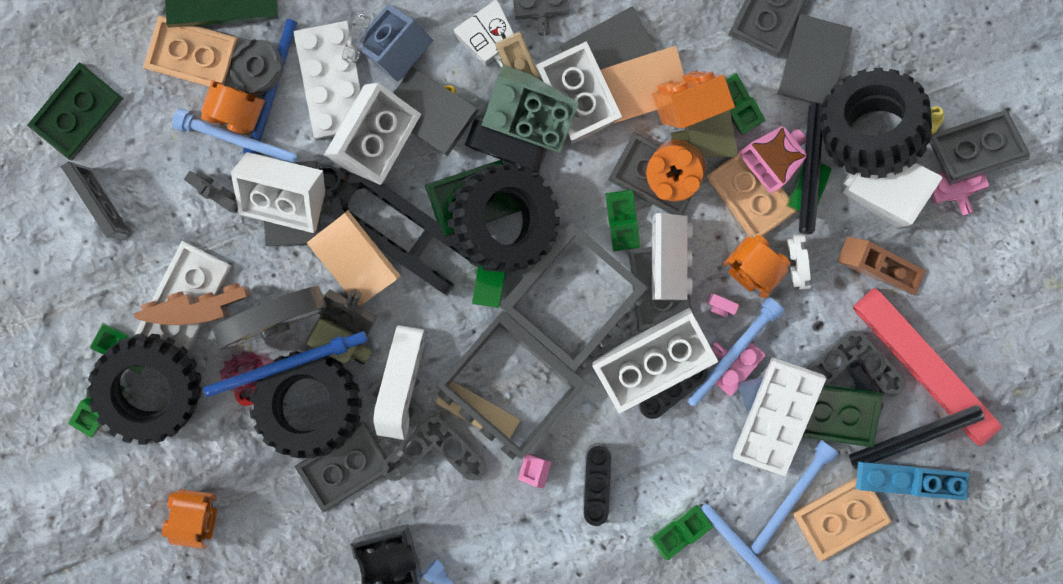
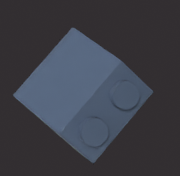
M387 4L353 46L383 72L399 82L409 72L417 59L427 51L429 45L434 40L413 19Z

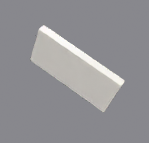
M182 241L152 301L157 300L158 304L167 302L168 295L183 291L184 295L193 294L196 303L198 302L197 297L213 292V295L217 296L233 266ZM141 321L135 334L144 333L145 336H150L152 333L160 334V339L166 340L169 337L176 341L174 343L176 347L180 349L184 346L190 352L204 323L162 325Z

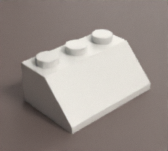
M587 41L536 65V69L544 83L579 102L567 134L571 145L599 132L622 118Z
M380 83L366 84L363 86L324 155L344 169L382 185L420 118L421 113Z
M246 152L231 172L239 214L314 233L325 195L323 170Z
M656 213L652 217V300H687V295H692V278H687V267H692V250H687V239H692L693 227L692 222H687L688 216Z

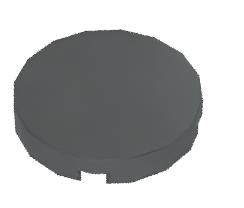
M262 39L248 40L239 45L231 58L232 68H230V75L234 84L241 90L255 95L263 94L273 89L281 79L284 70L280 51L270 42Z

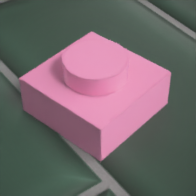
M710 294L706 303L712 307V313L725 318L727 314L735 315L739 304L716 294Z
M527 453L524 456L518 480L538 488H544L551 461Z

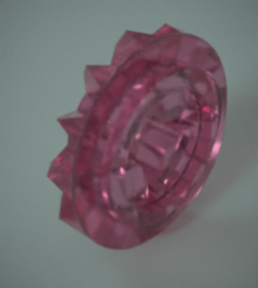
M243 351L238 356L232 354V359L224 361V368L220 370L221 381L239 375V366H243V373L264 366L263 362L254 352L248 354ZM255 381L231 389V391L240 392L253 387Z

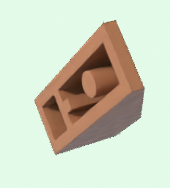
M848 236L837 260L838 263L858 273L915 296L926 271L868 240Z

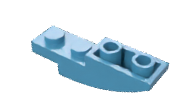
M858 461L856 489L860 491L909 494L919 497L967 500L970 473L923 466Z

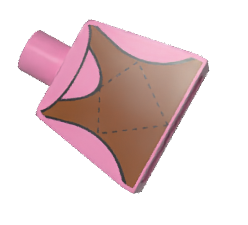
M781 126L753 141L738 152V154L771 194L785 185L805 160L806 153L800 146L806 142V137L798 129L789 133L785 127Z

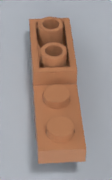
M239 283L224 287V293L214 296L213 292L197 297V303L193 294L184 295L183 291L168 295L167 302L158 304L156 300L140 306L142 310L133 314L135 319L162 325L199 324L229 317L227 305L250 298L252 295L249 286L240 287Z

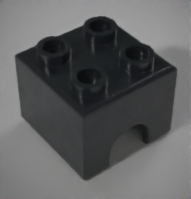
M409 524L357 537L350 544L353 558L357 560L360 568L361 584H420L422 573Z

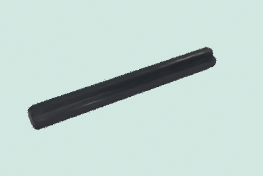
M816 102L811 103L808 110L806 158L804 160L799 232L807 235L812 234L816 226L823 139L820 121V111L823 108V104Z
M979 405L969 407L874 445V448L867 447L849 455L850 462L854 469H858V461L877 462L984 420V414Z

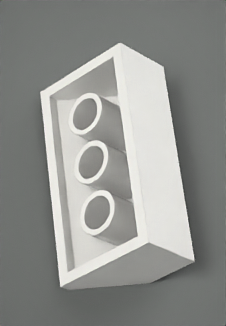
M689 307L593 358L592 366L620 414L714 365L718 360Z

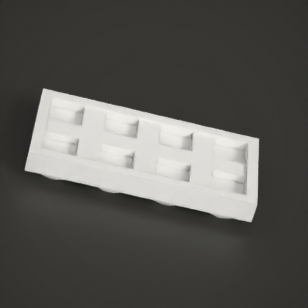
M348 21L293 31L313 135L316 140L336 135L362 90Z
M772 357L733 452V459L786 476L826 381L825 375Z

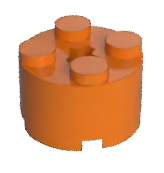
M212 80L200 111L202 112L201 119L214 124L224 125L228 123L227 129L239 134L250 135L251 131L254 132L265 100Z
M681 139L670 140L663 143L649 160L646 172L647 181L660 199L669 201L685 200L699 189L705 175L706 163L702 152L696 146ZM673 165H675L676 169H682L680 175L671 171Z
M756 235L754 238L745 237L723 264L724 267L728 265L731 267L728 273L741 286L750 292L755 288L760 291L759 297L767 298L786 276L788 266L791 263L784 255L776 254L771 250L769 242L764 237Z
M180 489L177 493L171 492L168 499V509L171 510L169 520H165L163 524L162 537L168 538L170 545L206 549L208 545L204 544L205 539L212 538L216 523L217 508H212V501H217L216 494Z

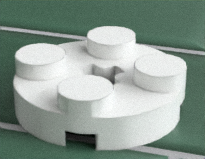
M794 234L791 239H787L788 254L790 259L795 262V265L790 266L791 281L793 282V287H798L799 290L811 288L809 283L811 278L808 251L804 248V242H806L805 234Z

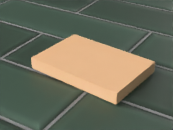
M159 15L143 68L206 87L210 86L212 80L226 86L230 68L232 67L231 58L237 49L239 39L198 26L168 28L166 17Z
M676 46L600 69L622 115V118L613 124L657 110L652 93L658 91L657 86L671 80L673 82L684 81L682 77L684 72Z
M739 154L730 158L705 176L748 237L764 236L797 212L786 207L789 196L785 190L780 187L770 194Z
M349 211L345 212L307 242L308 246L348 295H350V291L353 289L357 290L356 294L359 291L361 292L362 296L358 302L359 306L400 277V274Z
M857 476L792 512L820 562L892 522L876 492L856 489Z

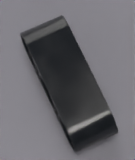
M474 119L465 146L494 158L502 159V161L517 164L518 167L525 166L532 169V172L539 173L548 149L482 126L483 121Z
M708 368L702 370L696 379L689 377L679 382L680 389L676 395L669 396L666 390L650 397L658 402V409L655 412L647 413L644 410V404L647 400L639 403L638 409L640 413L649 419L660 417L706 380Z
M601 443L590 445L585 454L583 515L586 522L592 526L604 524L609 515L611 453ZM600 449L606 453V458L603 462L597 464L591 461V454L593 451ZM595 477L604 480V487L599 491H594L589 487L590 481ZM593 505L603 508V513L598 518H591L588 515V510Z

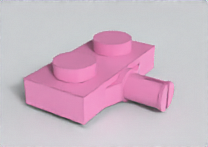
M943 172L938 174L943 178L931 197L934 205L945 201H957L962 216L974 212L968 197L974 192L988 188L989 184L985 174L950 185Z
M714 341L711 348L720 359V362L728 351L717 341ZM751 342L716 382V385L731 397L739 388V383L745 381L766 354Z

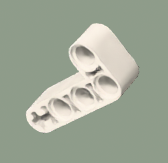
M401 325L396 327L374 410L373 421L378 436L401 440L406 439L410 420L408 409L424 349L425 329Z

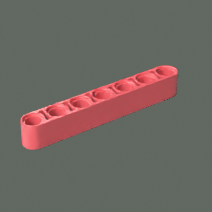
M872 288L853 305V309L949 415L975 405L980 406L984 414V420L962 428L977 445L982 447L1002 429L998 420L882 293Z

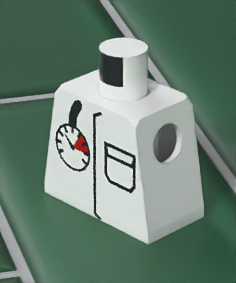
M494 0L454 29L456 38L483 65L487 66L496 60L502 68L504 64L494 43L514 33L497 0Z

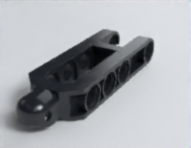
M331 165L320 167L319 170H323L325 194L330 197L334 218L338 219L345 212L349 211L348 202L357 189L365 188L424 229L419 239L408 252L349 211L381 251L448 296L455 284L418 258L433 237L461 255L458 252L461 246L459 243L453 244L450 237L452 235L444 237L437 221L383 183L379 185L354 173L345 175Z

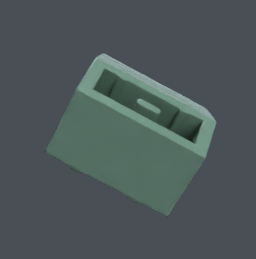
M503 65L498 74L482 126L561 153L579 102L529 73Z

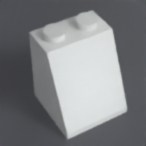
M917 163L910 168L907 166L903 167V172L899 174L888 173L886 174L887 177L878 178V175L864 178L858 172L855 175L849 173L843 182L846 187L842 193L895 228H900L913 224L943 177Z

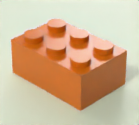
M696 70L682 76L684 81L673 82L671 80L657 86L658 91L652 93L661 123L681 129L735 108L724 75L714 74L713 71L706 73V71L698 72Z

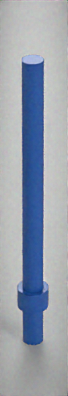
M291 19L286 21L278 46V50L283 58V67L294 36L293 31H295L298 23ZM279 82L273 89L263 94L262 99L265 100L254 132L251 133L250 138L261 141ZM244 148L242 154H246V152L257 155L260 154L259 152L247 148Z
M362 331L345 338L339 336L331 339V343L203 387L204 394L208 398L334 353L339 355L348 352V348L368 342L366 333Z

